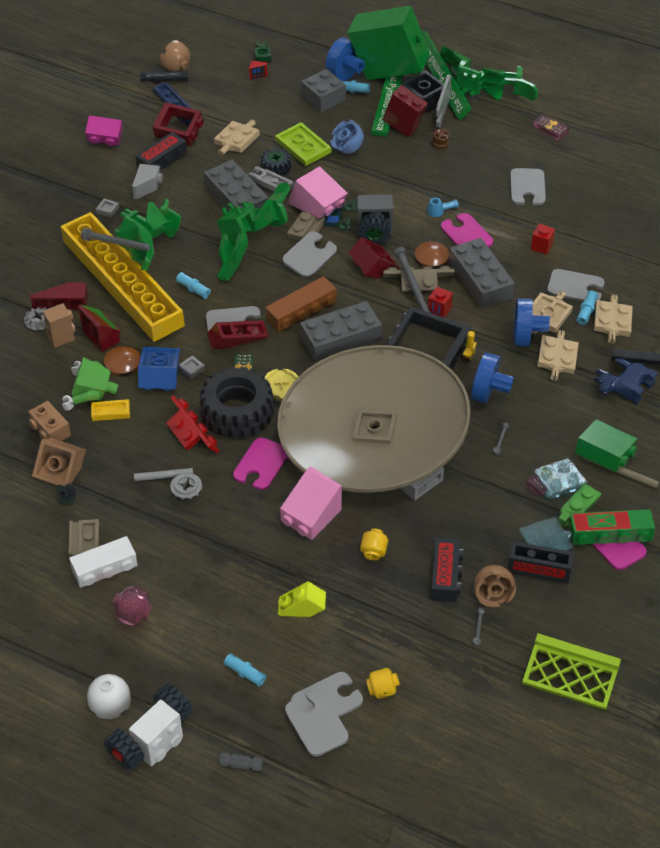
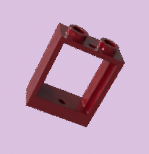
M165 102L152 128L156 138L162 139L173 132L184 139L186 145L191 146L193 141L197 139L199 129L203 127L204 119L199 110ZM172 116L192 120L186 132L167 127Z

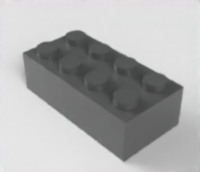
M233 160L204 172L205 188L223 208H226L227 212H229L228 203H232L234 208L236 206L243 208L241 202H251L256 209L262 208L265 201L269 199Z
M482 238L450 248L449 264L455 269V273L481 309L513 298L514 281Z
M364 301L300 322V338L313 360L317 362L336 353L382 340V324L368 302Z

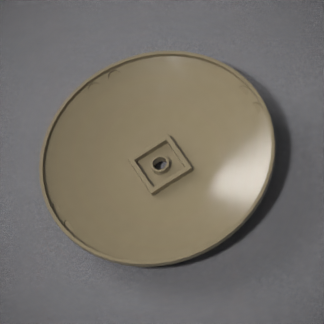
M363 346L331 355L302 373L287 390L281 402L277 427L285 454L302 473H305L311 466L342 485V490L383 492L421 481L450 461L463 444L470 425V403L464 385L458 376L438 359L426 353L400 346ZM373 426H379L377 429H371Z

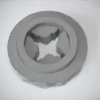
M39 306L37 309L31 308V311L26 312L24 317L25 325L32 330L45 329L43 311L47 308L41 309Z
M182 473L172 480L170 485L171 492L175 495V498L180 497L182 500L189 498L191 500L193 496H198L199 492L202 491V482L195 474ZM189 483V488L184 490L183 487Z

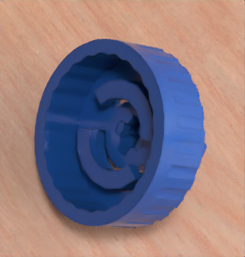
M342 37L334 42L326 58V69L341 81H346L355 72L361 73L364 70V60L357 57L350 39Z
M517 298L514 346L529 347L531 331L549 332L550 317L533 315L532 299Z
M487 352L484 353L475 376L471 393L472 400L487 403L493 389L509 394L514 377L498 373L500 356Z

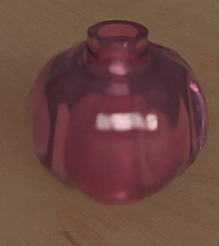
M129 586L121 594L116 593L112 604L116 605L115 614L120 622L126 625H136L140 623L141 618L147 620L153 605L148 603L150 596L147 591L139 586Z

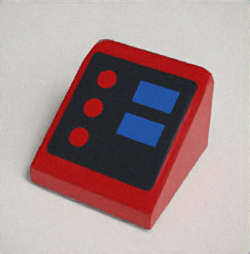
M251 61L249 67L250 80L268 76L267 62Z

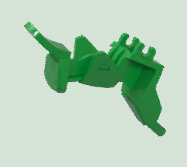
M446 46L441 47L440 55L446 63L451 65V74L463 94L470 93V96L480 94V90L483 89L488 95L498 101L502 98L504 85L514 86L513 94L523 96L531 101L537 99L538 89L534 84L522 79L523 68L521 66L517 67V72H506L505 70L482 68L479 72L470 69V58Z
M287 182L280 183L276 187L274 193L265 201L262 208L255 209L251 202H241L243 208H240V206L234 208L232 203H228L229 212H227L225 207L222 208L224 216L217 220L222 234L219 255L223 265L217 275L220 281H229L239 267L248 246L246 231L254 232L267 225L281 226L287 223L288 216L282 204L290 190V185Z
M168 199L163 200L159 209L153 202H148L146 218L137 215L139 211L125 209L120 214L124 219L121 226H118V230H114L117 237L150 245V250L148 251L122 246L128 250L132 260L141 263V270L147 271L153 258L152 238L161 235L162 232L171 238L174 237L179 229L181 216L170 208L167 209Z

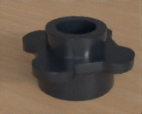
M66 484L65 486L57 485L56 490L59 503H73L76 497L75 488L71 484Z

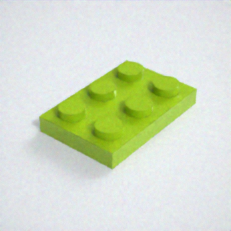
M302 122L275 135V141L304 166L332 153V148Z

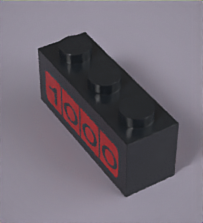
M171 132L135 155L137 169L140 164L160 166L161 171L187 154L186 141Z
M435 538L431 600L456 602V595L461 594V582H457L458 577H462V565H458L459 560L463 561V548H460V540Z
M512 541L508 570L510 573L569 583L574 552Z

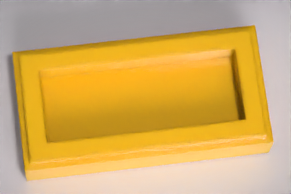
M129 399L91 402L92 421L130 418Z

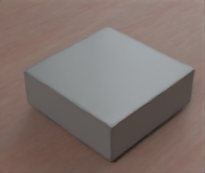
M103 199L96 208V213L112 218L119 209V203Z
M193 355L178 365L179 370L190 379L205 370V365Z

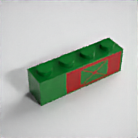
M651 509L570 513L568 526L572 545L652 541L655 531Z

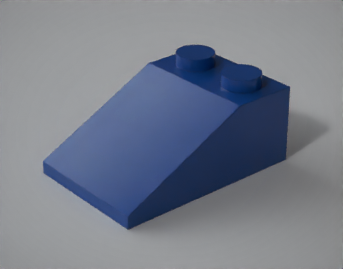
M143 347L138 366V388H143L144 390L158 388L164 391L176 389L180 348Z

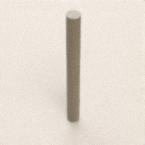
M584 457V460H587V461H589V462H592V463H594V464H597V463H595V462H593V461H591V460H589V459H587V458ZM621 467L616 472L655 489L659 485V481Z

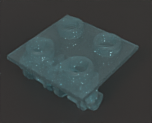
M568 458L533 470L547 488V491H545L546 497L551 499L560 496V494L563 496L565 492L569 494L572 491L579 490L587 483Z
M556 517L519 528L527 544L564 551L573 548L569 541L571 538L570 531L563 530Z

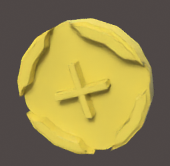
M275 369L265 376V379L271 385L273 399L280 401L283 400L287 390L298 378V375L289 369L279 371Z

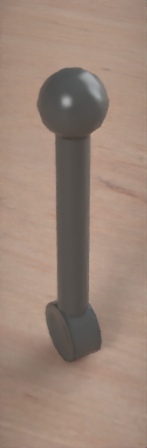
M506 422L502 424L503 429L497 446L493 448L494 455L501 453L500 446L505 432L509 428V424Z
M483 608L477 609L476 634L472 641V644L476 647L481 644L479 637L482 615L485 613Z

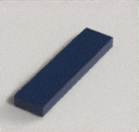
M167 82L153 87V92L163 103L167 102L191 108ZM177 117L185 126L190 125L192 121Z

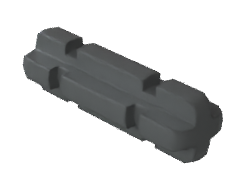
M222 752L219 756V765L226 767L231 765L233 768L248 770L250 767L252 770L260 771L263 766V759L260 757H253L251 759V756L238 754L230 756V753Z

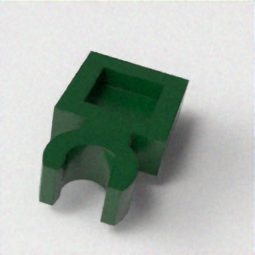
M264 40L263 44L255 41L254 53L256 61H272L270 46H267V41Z

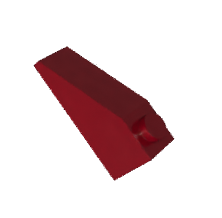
M68 282L30 295L32 308L37 309L39 306L41 309L45 307L49 309L63 303L67 310L78 311L79 305L87 306L89 296L87 283Z
M263 320L216 322L207 332L212 349L231 348L268 337Z

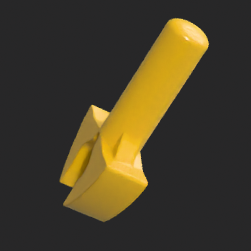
M473 331L467 333L466 349L463 353V358L467 360L472 359L477 343L474 342L475 333Z

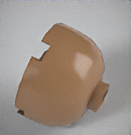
M178 40L169 43L165 47L167 50L165 54L161 53L160 65L167 71H183L187 69L190 62L189 49Z
M489 565L481 569L476 575L474 590L481 604L488 607H499L498 603L506 601L507 604L515 596L516 584L513 575L508 569L500 565Z

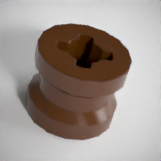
M437 129L434 131V148L443 150L449 146L448 139L450 134L447 130Z

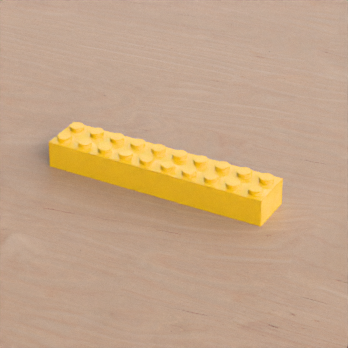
M91 212L60 226L63 242L153 342L185 327L183 310L145 270H141V265L132 260L129 252L124 247L93 239L85 241L81 238V232L84 228H89L95 233L113 236Z

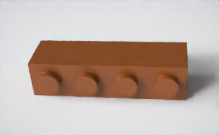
M323 276L266 306V320L278 332L289 328L298 321L336 302L337 288Z

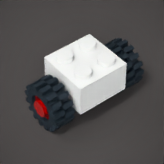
M166 683L152 696L155 705L129 728L130 736L123 729L117 728L103 741L108 754H111V758L115 759L118 765H121L127 771H131L143 759L152 767L156 762L163 760L166 753L172 747H176L181 742L183 737L181 723L193 712V707L187 701L188 698L182 695L183 692L178 691L176 686L173 687L172 684Z

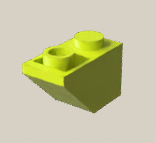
M306 582L279 597L278 615L311 617L325 610L326 592L312 583Z

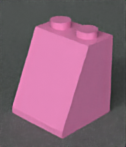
M319 166L296 180L288 203L313 216L322 218L325 215H330L336 208L343 207L348 193Z
M310 466L281 506V521L286 526L297 530L300 535L313 540L342 510V485Z

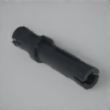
M188 70L140 71V82L188 81Z

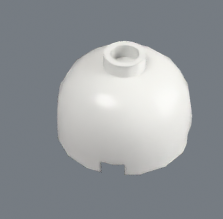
M106 674L99 676L90 684L87 692L89 709L99 718H117L121 716V712L125 709L127 710L130 706L131 696L129 687L124 679L117 675Z

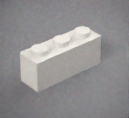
M127 536L69 558L72 572L80 588L138 566L136 553Z

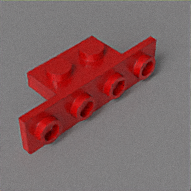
M173 395L171 399L179 408V411L166 424L184 448L190 450L202 438L208 448L218 453L220 451L216 446L218 442L213 436L206 433L208 429L201 422L197 421L199 417L192 410L188 409L189 404L183 398L178 399Z

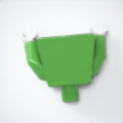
M83 357L81 362L75 361L74 367L71 368L73 375L76 376L71 393L73 397L65 395L62 399L64 402L62 406L64 410H71L74 404L94 400L100 401L105 392L115 395L118 384L108 381L110 376L109 369L102 366L98 361H90Z

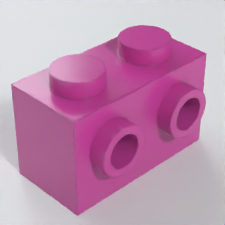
M89 116L85 131L87 141L91 143H105L109 146L119 145L123 130L122 120Z

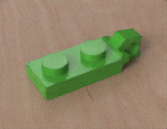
M584 484L560 510L561 515L558 518V525L565 528L569 524L570 513L588 512L600 499L601 493Z

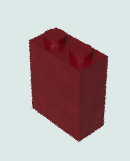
M400 85L392 93L382 120L409 138L417 130L428 103Z

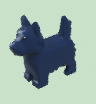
M624 358L615 359V362L624 368V372L619 376L596 369L599 377H594L593 380L600 387V393L607 395L609 392L614 391L620 396L631 400L635 405L640 402V396L644 391L640 387L641 384H646L647 388L650 389L655 384V378L658 375V372L653 369H648L643 364L631 363Z

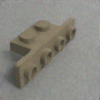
M442 266L440 269L423 267L418 270L410 267L421 292H433L438 287L437 277L454 276L455 269H450L449 266ZM387 268V270L383 271V278H401L402 292H413L404 270Z

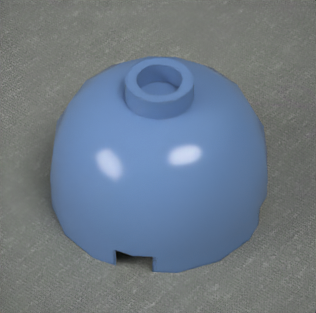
M353 120L349 122L343 121L333 130V140H330V142L339 152L351 154L361 147L364 134L361 127Z

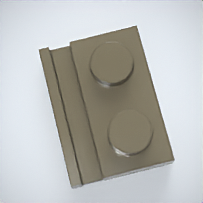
M302 211L287 232L288 238L300 241L309 232L314 231L318 233L325 223V217L318 218Z
M99 519L79 520V522L74 523L69 521V558L99 547Z

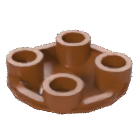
M424 242L415 249L414 255L416 260L423 264V267L440 266L447 264L449 261L448 248L441 243Z
M119 346L113 348L104 357V365L113 376L138 371L140 354L132 347Z

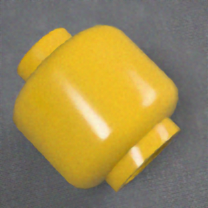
M371 529V531L365 532L360 546V551L364 554V557L369 560H379L385 556L388 545L387 536L380 529Z
M389 668L373 671L370 673L369 678L366 679L370 695H374L377 699L395 695L397 691L396 686L400 685L397 673L392 674Z

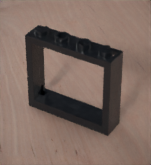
M410 307L407 313L403 314L401 323L396 325L394 334L388 338L386 345L398 346L411 323L456 337L455 342L442 362L453 370L466 347L467 333L471 331V327Z

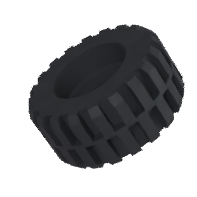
M230 367L228 370L222 369L219 373L215 372L210 376V379L204 382V386L200 391L202 419L205 425L210 430L212 429V432L217 435L222 434V437L248 438L251 434L259 433L260 429L263 430L267 423L271 421L273 414V392L269 381L262 374H257V371L253 369L247 370L246 367ZM234 398H243L251 401L242 407H229L223 404Z

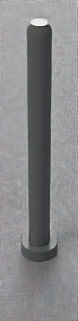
M84 228L81 232V238L85 241L93 239L144 251L150 250L149 244L95 233L89 228Z
M399 247L393 251L394 256L399 258L421 310L430 313L406 259L405 248Z

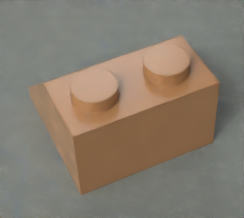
M54 438L42 439L32 477L55 485L61 484L65 486L66 484H71L82 467L86 449Z

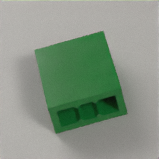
M596 419L578 438L575 453L617 472L621 467L626 466L630 457H634L637 451L635 446L637 438Z

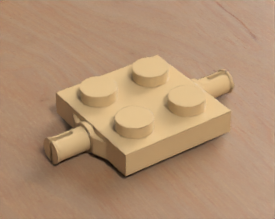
M251 119L245 125L232 121L214 138V143L222 146L218 150L219 155L223 156L229 150L242 153L260 135L259 130L253 128L256 125L255 121Z
M562 290L555 297L540 293L533 302V315L549 316V331L553 333L558 331L573 309V306L562 301L566 296V293L562 292Z
M614 294L610 296V302L597 300L595 304L594 331L608 334L609 344L616 342L615 336L630 337L632 325V306L618 304V296L615 295L614 298Z
M561 330L557 331V338L542 335L537 367L552 371L550 379H554V381L558 380L559 373L574 374L579 342L565 340V332L563 330L562 333Z

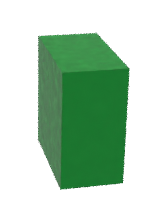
M412 6L356 14L347 32L357 57L364 60L365 67L363 71L367 80L422 73L430 55Z

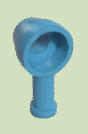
M432 198L427 205V214L431 217H439L443 214L444 210L458 208V201L455 199L451 202L442 203L439 198Z

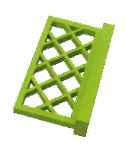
M538 633L522 684L606 710L621 659ZM537 651L547 654L549 660L539 664L536 659ZM564 659L568 661L570 667L560 671L555 662ZM552 664L557 673L546 677L542 668ZM583 665L588 667L591 673L581 677L576 668ZM539 670L543 677L542 680L537 682L529 680L530 673ZM573 670L577 679L567 683L563 674ZM602 672L612 674L611 679L603 684L597 674ZM559 676L564 686L559 688L552 687L549 681ZM594 677L598 686L588 690L584 680ZM580 683L585 692L577 695L572 692L570 687ZM601 689L605 696L604 702L594 700L591 694Z

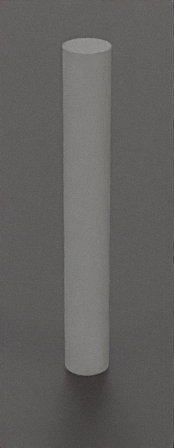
M193 468L134 474V481L175 478L182 473L193 474Z

